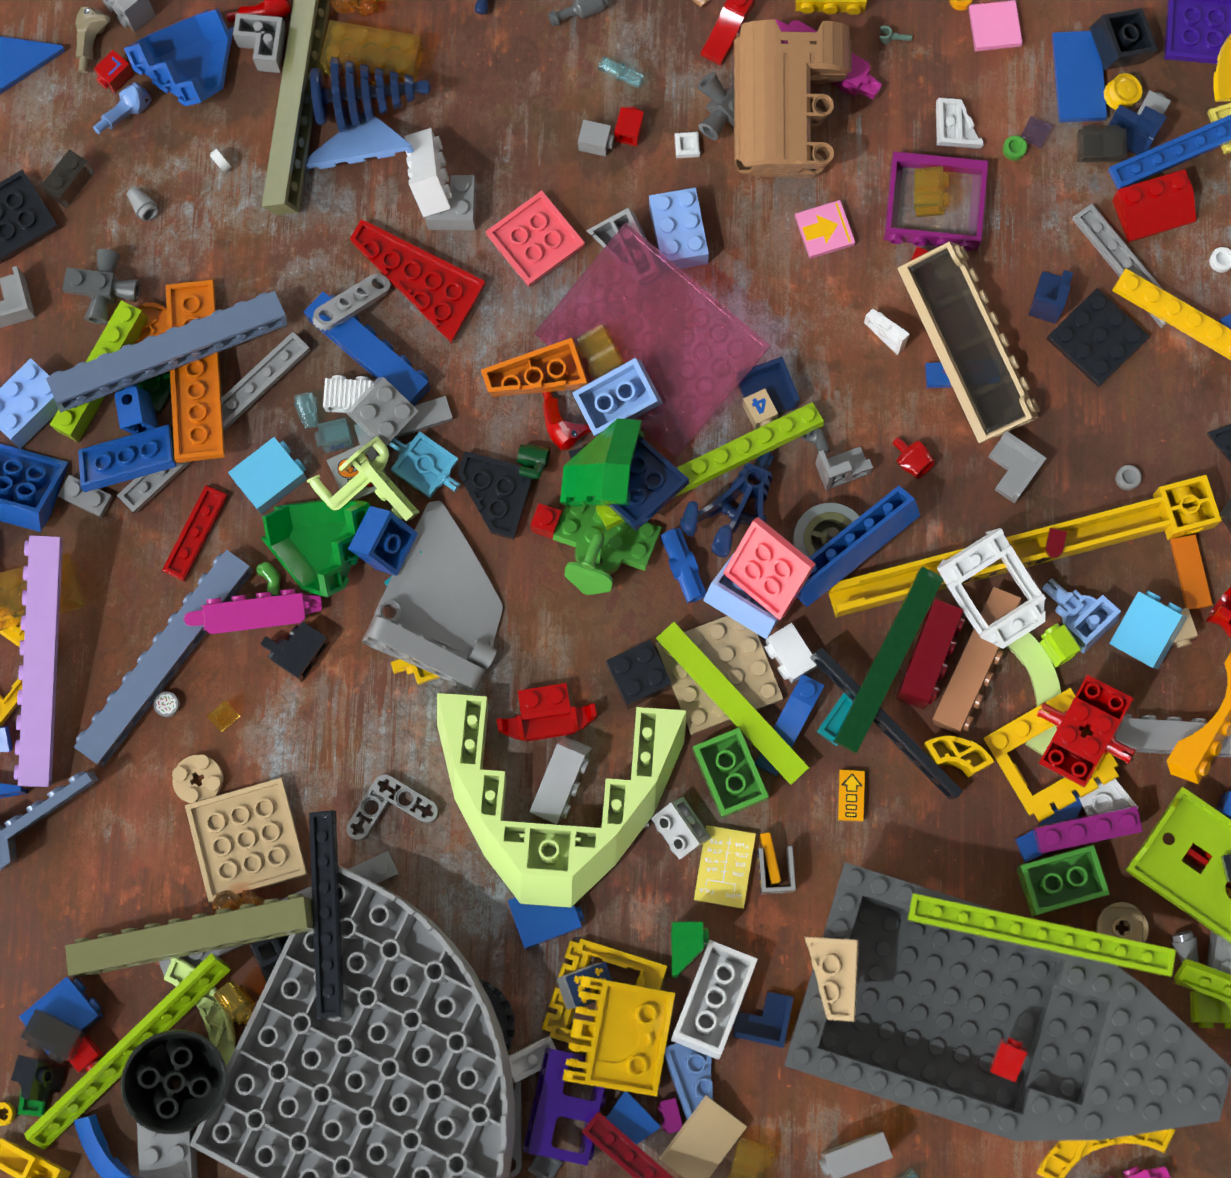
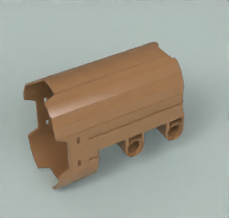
M775 19L750 21L741 25V31L737 33L734 40V162L741 174L758 177L811 179L818 176L823 168L831 162L834 157L832 146L825 142H811V132L818 129L824 119L829 116L834 108V102L826 94H810V84L842 81L851 74L852 41L850 40L848 25L833 21H822L817 32H781ZM781 41H788V44H781ZM816 103L824 104L826 112L823 113L822 109L816 106ZM816 151H823L826 154V160L824 161L822 156L816 154Z

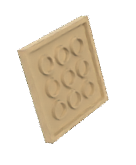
M729 616L684 632L756 711L783 701V696L757 633ZM656 642L655 646L672 682V689L681 710L686 711V725L690 735L730 721L726 714L659 642Z
M283 778L185 805L210 903L308 875Z

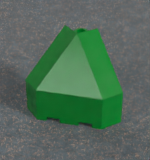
M617 418L564 465L560 503L580 507H588V505L609 506V504L630 505L631 495L628 494L630 468L637 440L644 437V433L641 431L642 420Z
M351 499L339 510H332L323 500L274 506L275 511L262 516L266 535L260 538L303 591L330 597L345 589L349 582L347 575L351 566L356 565L359 557L348 548L370 506L368 502Z

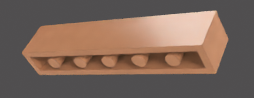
M993 587L981 616L989 626L1022 605L1021 598ZM975 629L933 717L934 725L959 736H962L964 730L969 731L974 719L971 717L974 708L979 709L984 695H981L984 686L989 687L994 673L991 672L994 664L999 665L1004 651L1001 650L1002 648L982 639Z

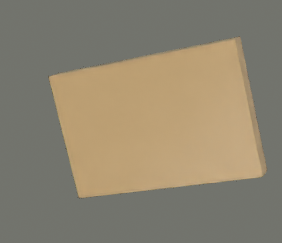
M706 1095L659 1159L684 1178H710L747 1126Z

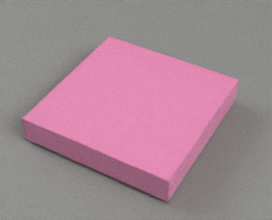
M1016 0L969 5L968 10L975 51L1021 47L1022 38Z

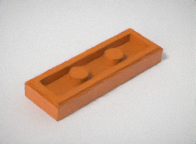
M1196 534L1171 539L1170 544L1185 607H1188L1189 611L1211 607V596Z

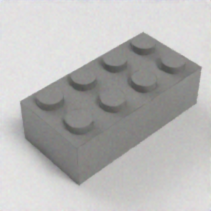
M137 1123L139 1177L198 1178L197 1149L189 1146L196 1132L195 1127H193V1130L180 1134H160L150 1131Z

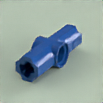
M680 528L666 531L661 535V539L669 557L668 562L675 580H678L687 604L699 601L705 597L706 590L698 574L699 569L692 551H689Z

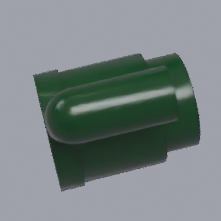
M521 444L518 450L517 463L524 466L520 467L519 475L539 479L542 472L547 469L550 448L533 444Z

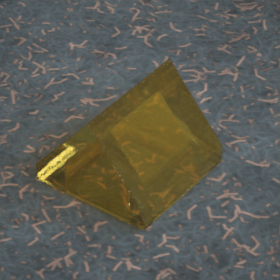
M225 700L206 717L220 732H223L240 715Z

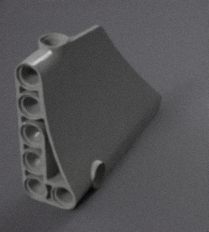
M433 501L426 505L415 528L418 535L398 575H392L362 642L373 649L435 674L461 688L475 692L485 669L489 668L497 652L493 646L503 605L476 555L441 501ZM384 607L392 610V618L389 619L383 615Z

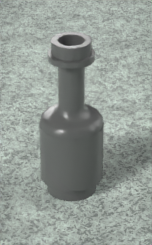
M573 0L572 6L558 12L551 10L547 14L551 25L559 26V21L573 15H578L581 19H585L604 11L605 7L609 6L608 0Z

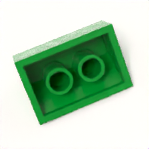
M672 922V978H677L702 953L703 947H707L708 928H703V922Z

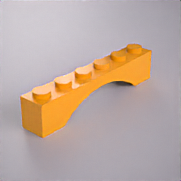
M1231 652L1224 662L1228 685L1221 707L1203 728L1177 742L1167 759L1171 775L1199 784L1202 777L1209 773L1213 758L1220 754L1226 736L1231 735Z

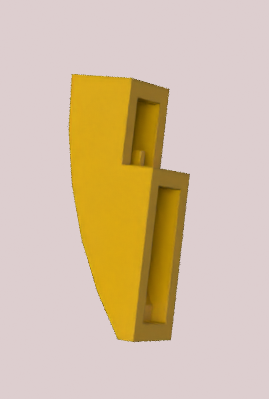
M0 1137V1169L15 1178L69 1177L71 1172Z

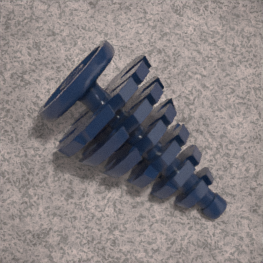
M331 57L330 61L332 88L327 89L325 87L321 69L311 68L310 72L312 103L317 125L327 123V104L333 103L339 133L348 129L347 101L353 127L361 124V99H363L366 120L369 121L375 117L374 98H377L380 114L383 115L388 112L387 97H392L393 106L396 109L401 107V96L406 95L407 102L409 103L415 100V94L421 93L423 95L431 92L429 80L413 82V77L405 74V82L400 83L398 73L390 71L391 84H386L384 70L377 67L375 68L376 85H372L370 68L364 64L360 65L361 86H359L355 63L347 60L345 63V87L340 59Z

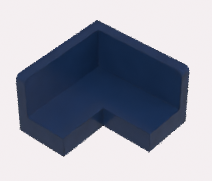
M1119 104L1102 137L1138 155L1149 150L1167 116L1148 106H1145L1139 115Z
M1064 270L1061 276H1057L1043 271L1028 315L1056 324L1065 307L1073 272Z
M783 356L737 373L736 382L743 398L766 389L778 415L799 407L800 398Z
M767 992L762 1017L737 1012L732 1037L784 1048L794 996Z

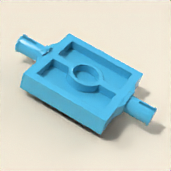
M420 431L406 445L395 437L389 443L390 447L400 453L398 460L391 468V472L429 499L443 484L454 492L457 491V488L459 489L461 484L450 477L451 471L459 462V459Z

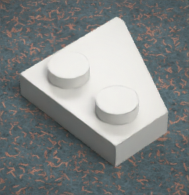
M938 98L936 101L937 145L981 149L983 140L982 138L979 139L973 129L975 125L971 117L967 115L966 107L962 100Z
M872 309L866 314L864 324L899 355L905 349L909 333L887 319L881 312Z

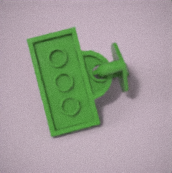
M566 505L554 532L553 540L576 547V562H569L566 565L564 575L583 594L594 595L611 591L613 578L610 574L617 571L622 563L643 571L646 570L661 532V527L646 522L635 531L627 522H623L607 530L596 511V506L598 505H588V507Z

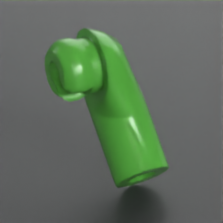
M260 563L256 571L258 575H261L268 581L267 592H271V596H279L280 573L271 563Z

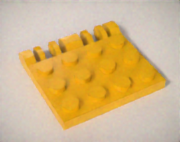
M581 976L580 986L598 989V994L579 991L578 997L587 1000L594 999L596 1000L595 1010L579 1006L576 1007L575 1013L594 1017L593 1022L573 1019L570 1037L589 1040V1044L587 1046L569 1043L568 1049L577 1052H587L585 1062L570 1058L566 1059L565 1065L584 1068V1071L578 1072L564 1069L562 1080L657 1096L675 993Z

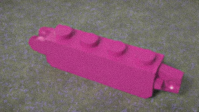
M775 19L781 32H817L799 20L791 21L787 25ZM781 41V44H788V41ZM853 53L851 74L842 81L832 82L845 94H851L856 97L860 93L872 99L877 96L882 86L881 83L869 74V63Z
M295 589L281 590L280 596H271V592L256 593L255 599H246V595L231 596V602H222L221 598L207 599V604L201 605V610L186 612L183 620L185 625H203L204 630L209 634L301 623L306 614L321 611L322 605L320 596L302 595V593H296Z

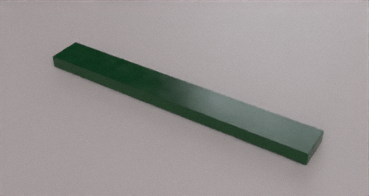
M923 566L919 568L833 741L834 743L855 754L858 752L943 581L942 576Z

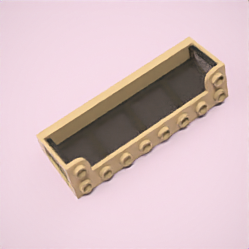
M949 241L897 269L978 443H984L1004 434L1005 431L1009 432L1038 419L1037 413L1040 412V408L1034 398L1031 399L1027 392L1030 390L1027 380L1024 376L1020 377L1017 371L1020 366L1014 355L1010 356L1008 352L1009 342L1005 334H1000L997 328L999 321L994 311L990 312L986 305L989 303V299L985 291H980L976 282L979 281V278L974 268L970 269L966 262L969 257L965 248Z

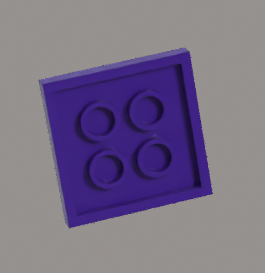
M1168 0L1164 59L1217 64V57L1221 47L1231 34V0Z

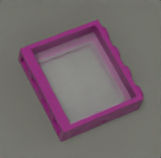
M893 152L890 165L883 240L889 241L892 244L913 243V245L919 247L926 245H936V247H939L950 241L958 244L960 247L963 246L966 251L978 250L982 238L988 161Z

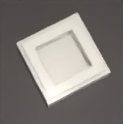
M698 132L675 133L676 158L700 157Z

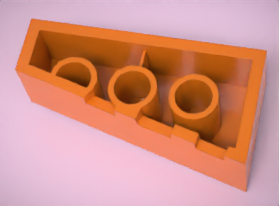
M572 337L481 369L487 391L492 397L574 390L589 384L577 345Z

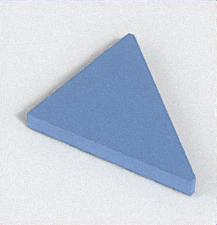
M364 112L361 114L360 125L353 127L351 122L346 131L337 133L307 157L305 172L314 167L319 169L336 167V163L348 162V164L363 162L366 161L365 158L377 156L378 159L395 156L397 152L406 151L407 153H412L414 149L410 143L376 116L374 119L367 121Z

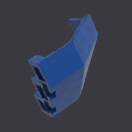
M218 8L210 11L205 10L146 35L125 47L124 50L134 71L140 75L145 74L150 77L154 85L166 93L171 92L177 96L178 102L184 106L203 102L223 89L234 27L227 29Z

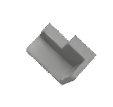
M18 266L12 267L14 274L0 278V285L4 300L0 301V328L36 318L25 275Z
M1005 431L988 456V458L1007 470V473L996 486L995 491L1015 504L1046 460L1045 456L1008 431Z
M860 447L828 459L823 450L819 451L815 463L825 490L869 475L873 469L870 459H865Z

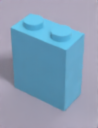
M275 437L228 472L261 515L307 480L303 473L306 471V468L298 458L293 461L289 456L292 452L284 441L279 443Z
M1149 590L1146 594L1138 591L1109 644L1146 665L1159 669L1185 623L1187 616L1181 614L1183 609L1171 602L1168 606L1159 602L1161 597Z

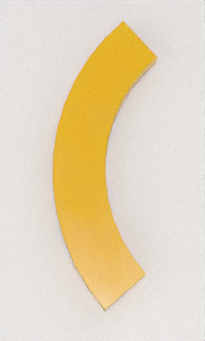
M1230 34L1222 45L1217 57L1218 63L1214 73L1215 102L1231 101Z
M1175 1129L1105 1140L1059 1141L1047 1153L1035 1173L1044 1178H1065L1068 1172L1084 1156L1095 1150L1115 1144L1144 1145L1165 1153Z

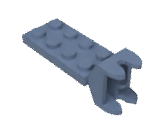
M78 772L68 779L69 785L66 787L64 785L58 786L47 794L49 797L47 800H38L26 808L27 814L12 817L4 823L6 827L0 825V871L18 860L15 837L97 782L99 779L94 772Z

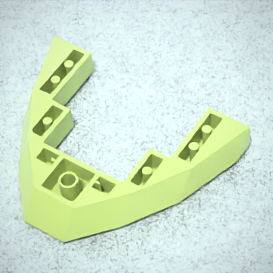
M437 693V726L454 799L485 858L520 904L571 908L617 864L654 815L684 744L686 711L636 707L631 780L606 779L602 828L503 821L507 780L505 771L482 770L489 707L487 697Z

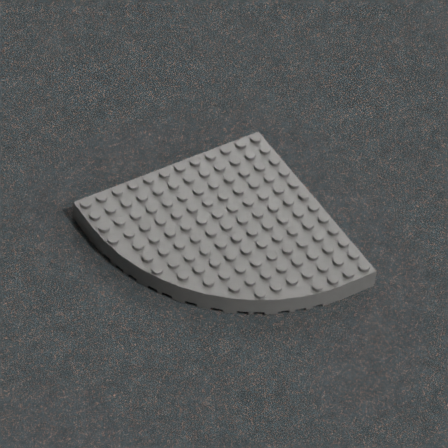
M338 865L345 1017L317 1019L314 932L308 931L289 935L226 1067L227 1087L224 1098L217 1111L208 1120L206 1119L199 1124L189 1146L249 1178H508L515 1136V1097L511 1065L502 1029L486 991L473 968L456 945L430 918L400 896ZM312 889L308 895L310 899H312Z

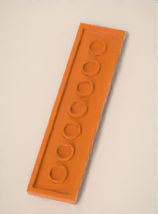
M213 280L165 285L168 329L184 326L193 319L205 318L216 311L215 284ZM219 352L170 370L174 456L176 463L225 458Z

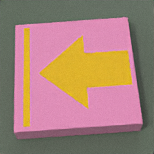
M840 200L795 214L809 259L855 245V240Z

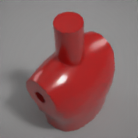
M900 437L893 441L892 444L901 452L896 462L905 472L920 479L934 466L935 460L920 441H916L909 446Z

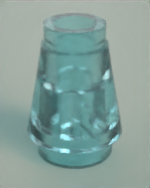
M313 392L294 396L295 402L293 404L304 425V429L318 427L317 398L314 397Z

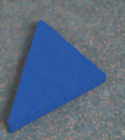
M0 36V94L64 53L65 49L63 46Z

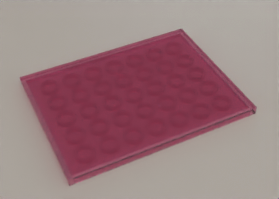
M626 222L534 333L547 346L572 337L577 345L590 383L634 358L641 360L663 404L633 420H642L641 427L675 457L681 454L771 347Z

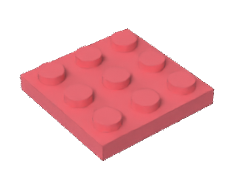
M542 190L485 231L486 236L528 287H531L585 247V242Z
M758 517L752 521L723 574L780 620L788 612L816 564Z

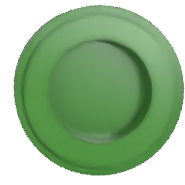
M1010 136L1006 139L1003 145V154L1007 159L1017 161L1025 156L1027 143L1022 137Z

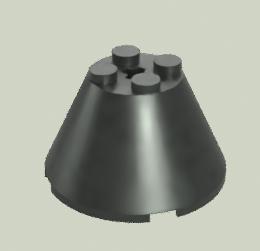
M168 1030L155 1034L143 1041L129 1056L121 1076L122 1099L132 1118L142 1127L160 1134L188 1132L204 1120H208L220 1106L227 1087L226 1065L216 1046L204 1036L188 1030Z

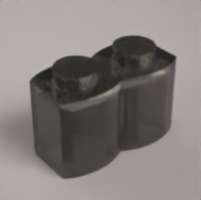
M1085 125L1082 129L1078 130L1076 134L1077 162H1122L1127 158V129L1121 128L1120 125H1108L1106 129H1099L1095 125Z

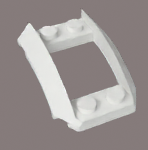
M999 528L985 532L986 536L950 559H943L937 570L979 636L1003 649L1045 622L1044 600L1046 598L1007 541L1003 530ZM1001 558L1028 601L988 626L961 583Z

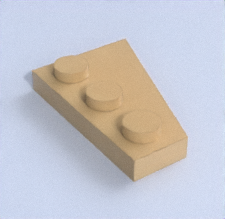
M805 937L827 1020L855 1021L859 940Z

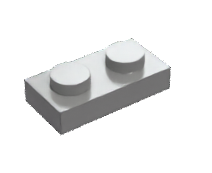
M70 475L58 494L60 499L100 518L104 516L113 499L112 495L99 489L83 492L80 480Z

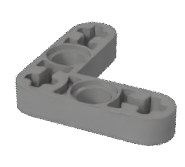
M380 775L374 780L348 822L347 833L356 841L366 839L389 803L425 824H430L438 818L439 809L434 802L393 777ZM389 780V786L394 790H397V786L401 787L396 792L394 800L390 799L393 794L388 790H385L383 793L380 792V782L385 783ZM409 792L412 794L413 801L410 805L403 806L400 804L399 798L402 793ZM419 798L422 799L419 804L424 808H428L429 805L432 806L431 811L434 813L432 817L426 816V818H422L423 812L417 808L415 813L411 811L417 805ZM369 801H376L379 805L378 811L373 815L367 814L365 811V806ZM362 813L372 821L370 824L365 821L362 825V828L365 830L364 833H358L355 836L353 835L355 830L352 827L354 824L360 825L363 819L358 816Z

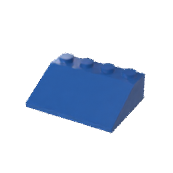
M0 444V521L41 532L53 511L68 468V462Z

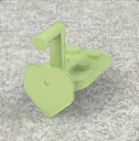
M378 436L360 448L340 466L339 470L341 472L347 471L354 466L359 473L334 496L323 485L320 475L307 480L314 491L332 510L341 509L365 486L372 482L377 488L375 493L384 502L386 500L390 502L393 506L392 512L401 520H411L420 513L383 472L389 458V451ZM372 447L380 454L373 461L365 456Z

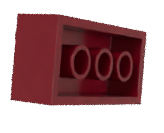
M937 599L933 601L895 699L920 709H924L927 704H932L939 690L936 682H940L948 666L947 663H944V660L949 658L956 645L953 636L957 637L965 618L961 617L963 609Z

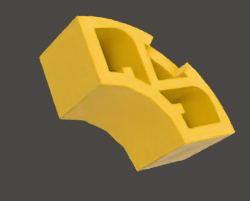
M956 736L933 738L922 745L925 753L938 766H954L962 770L968 778L994 763L992 757L981 746L973 741Z

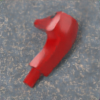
M264 0V2L255 6H239L238 11L226 13L228 22L235 21L236 13L282 17L284 19L292 13L289 0Z
M552 392L542 393L544 397V421L549 437L560 450L567 451L572 449L580 439L592 432L589 425L573 424L564 421L559 413L557 398L553 397Z

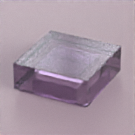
M1031 116L1021 137L1027 143L1041 149L1052 126Z

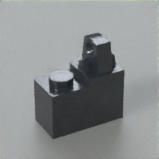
M303 621L299 626L296 625L289 634V641L280 639L276 643L265 636L260 643L262 647L270 651L267 657L275 665L301 682L330 643L327 637Z

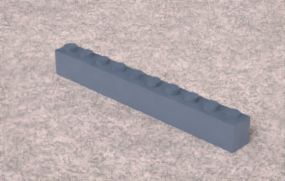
M275 291L261 293L252 300L240 301L231 308L217 310L205 318L193 319L184 326L172 327L163 334L149 336L142 342L134 345H125L116 352L104 353L95 360L78 363L74 368L66 371H57L50 377H47L46 380L61 413L287 326L286 314Z
M227 549L223 554L220 553L213 561L214 566L209 573L206 572L200 577L198 587L194 592L187 594L181 609L170 616L168 626L164 631L156 634L151 648L139 656L138 664L134 670H130L125 674L120 688L114 690L108 696L107 704L103 710H99L94 714L89 728L83 730L76 738L77 743L74 748L97 765L105 766L152 705L155 698L162 692L207 633L203 625H185L183 620L184 614L201 610V605H206L207 599L221 598L222 602H231V596H235L254 572L249 565Z

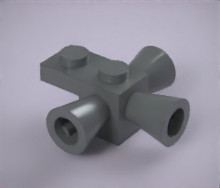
M711 72L703 77L697 85V89L711 99L705 107L711 115L699 124V129L706 137L717 140L725 123H731L734 126V83L732 88L724 89L716 73Z
M97 250V271L66 268L62 290L68 294L89 296L91 303L84 319L90 323L108 324V304L116 305L117 297L135 303L140 298L141 283L139 279L119 281L114 275L121 255L112 250Z

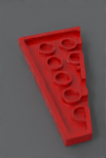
M361 219L350 237L351 243L452 344L486 286V282Z

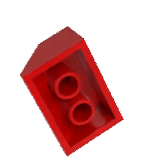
M1185 169L1118 189L1112 199L1128 243L1196 222L1194 191Z

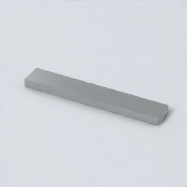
M1090 204L1073 216L1072 220L1119 278L1126 268L1161 288L1093 204ZM1149 313L1151 317L1156 321V323L1160 326V328L1168 324L1165 321L1154 316L1153 314Z

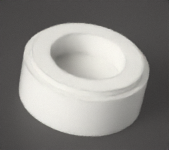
M217 149L210 153L211 158L223 172L231 168L230 164Z
M1219 247L1213 251L1209 259L1212 269L1221 273L1231 269V250L1229 248Z

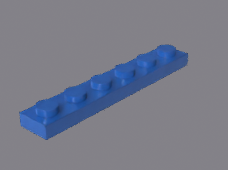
M1231 115L1109 167L1108 172L1117 190L1131 186L1230 143Z

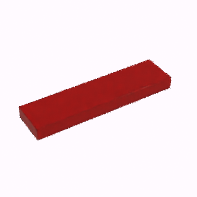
M205 485L162 569L164 573L181 581H186L229 497L227 494Z

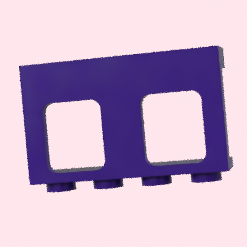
M545 1047L522 1151L588 1166V1161L592 1160L595 1146L592 1145L593 1142L582 1134L579 1153L554 1148L551 1145L556 1119L560 1116L585 1121V1128L596 1113L599 1112L600 1108L604 1107L606 1094L603 1093L604 1087L593 1086L590 1101L564 1095L563 1086L565 1081L562 1078L564 1069L568 1068V1065H565L566 1059L573 1058L585 1062L586 1056Z

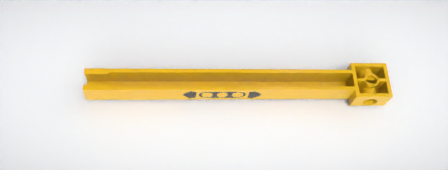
M1207 475L1161 486L1154 492V499L1009 536L1006 539L1026 568L1163 531L1166 533L1167 540L1215 528L1222 520ZM1049 528L1067 531L1063 553L1057 558H1051L1045 552ZM964 549L839 581L828 590L835 618L904 600L921 566L940 575L937 567L943 559H950ZM1000 558L961 584L1004 574L1009 571ZM944 580L938 591L948 588Z

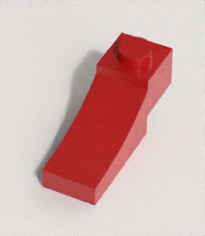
M726 0L722 12L701 50L702 57L720 66L722 65L734 45L737 33L741 31V25L754 7L755 0Z

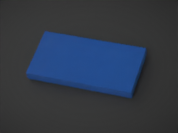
M1091 31L1053 32L1052 48L1059 123L1106 121L1107 111L1104 98L1103 65Z
M170 424L78 450L80 482L83 492L177 467L174 456L173 429Z

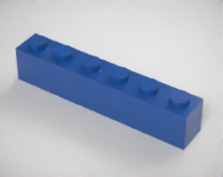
M323 291L304 311L307 320L313 324L312 319L316 308L335 296L333 294L328 296ZM322 314V316H320V319L323 321H331L329 315L326 316L325 314V316H323ZM357 315L342 324H338L329 331L320 330L375 379L384 377L413 406L431 389L428 382L429 377L420 369L415 371L411 367L412 363L404 355L398 356L393 352L394 347L387 340H379L375 336L377 333L368 324L363 326L358 322L359 317Z
M897 486L811 555L809 559L816 565L796 598L808 607L920 517L915 498L902 487Z

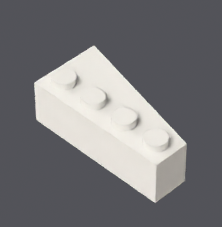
M431 128L404 136V139L414 149L412 153H407L408 157H406L409 167L407 169L408 176L410 178L408 181L423 217L451 209L449 199L452 198V193L449 185L446 184V182H449L447 171L442 167L446 166L443 153L439 152V150H443L439 136L435 137Z

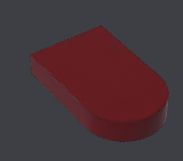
M1049 528L1045 552L1049 557L1057 558L1063 553L1067 531Z

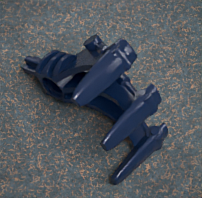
M771 452L758 457L754 465L746 463L739 472L738 477L734 479L732 487L723 495L718 496L708 506L698 511V504L695 501L689 502L680 519L679 524L682 530L688 536H694L698 531V522L708 517L711 518L721 512L724 515H728V518L731 519L730 523L720 527L711 545V551L715 555L727 558L731 552L733 533L736 532L740 523L743 525L746 523L750 526L752 521L758 517L765 523L767 521L766 515H763V502L768 497V491L773 480L772 473L768 472L774 456L770 454ZM749 481H754L758 485H753L749 483ZM742 492L744 496L737 509L730 503ZM749 498H755V514L744 512Z

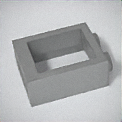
M876 1131L822 1152L821 1156L823 1159L818 1161L824 1175L830 1178H841L893 1158L884 1133Z

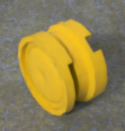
M1129 73L1119 74L1104 89V98L1107 104L1114 110H1117L1119 104L1129 109L1142 96V86L1139 80Z

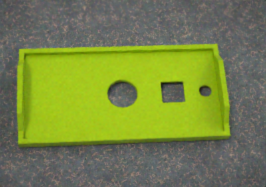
M1181 787L1125 871L1231 944V899L1226 893L1227 879L1221 859L1222 856L1231 854V820L1184 787ZM1165 833H1171L1174 836L1175 841L1172 845H1167L1163 842V835ZM1193 843L1212 856L1201 874L1182 862L1183 857Z

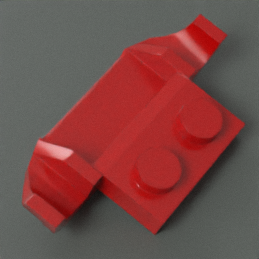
M567 683L517 691L521 715L515 718H499L496 720L500 733L516 740L530 742L574 735L590 724L597 714L595 703L575 708V706L570 707Z

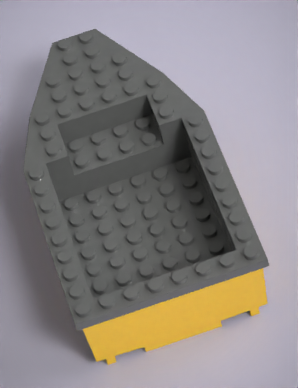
M846 862L844 863L822 938L859 940L856 1020H827L815 970L812 969L784 1066L1013 1141L1105 1140L1218 1122L1220 1120L1231 1078V1067L1142 983L1113 964L908 921L912 894L993 911L997 910ZM1008 1037L1020 1040L1024 1043L1023 1047L1027 1050V1055L1016 1082L990 1072V1065L1001 1038L1008 1040Z

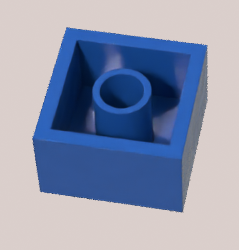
M370 506L348 549L374 569L397 576L418 533L391 511Z

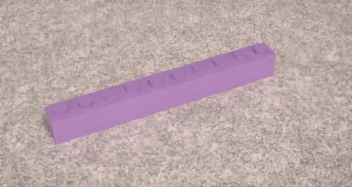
M29 536V541H25L24 554L28 556V566H24L23 580L27 581V591L23 590L22 605H26V615L21 617V630H25V639L20 641V655H24L23 665L19 666L18 674L19 680H23L22 690H18L17 703L21 705V715H17L16 729L20 730V740H16L15 755H19V765L14 767V780H18V786L49 787L52 785L63 552L62 537Z

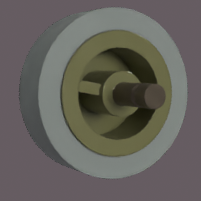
M823 503L816 505L806 511L799 519L793 536V546L809 558L860 516L842 504Z

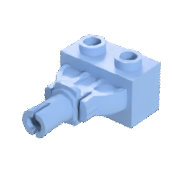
M1053 578L1049 580V584L1046 583L1042 588L1043 592L1047 593L1058 603L1055 612L1062 617L1063 625H1066L1081 647L1083 654L1119 620L1121 611L1104 595L1097 600L1090 596L1081 595L1077 590L1070 593L1064 590Z

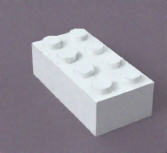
M710 940L671 1041L719 1060L758 959Z

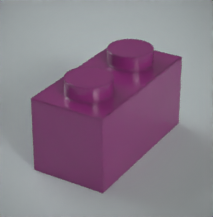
M676 1098L660 1101L658 1110L659 1114L664 1117V1121H662L663 1131H667L668 1134L680 1131L682 1123Z

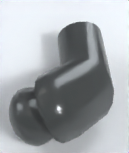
M821 429L813 430L801 436L805 441L815 444L818 452L822 450L825 454L830 452L826 437Z

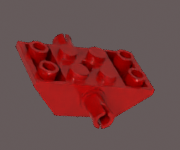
M1087 675L1069 709L1064 713L1043 702L1037 717L1056 725L1057 730L1039 764L1084 788L1097 771L1104 756L1108 753L1129 764L1136 749L1117 741L1115 736L1134 698ZM1090 729L1092 736L1087 735L1083 738L1081 730Z

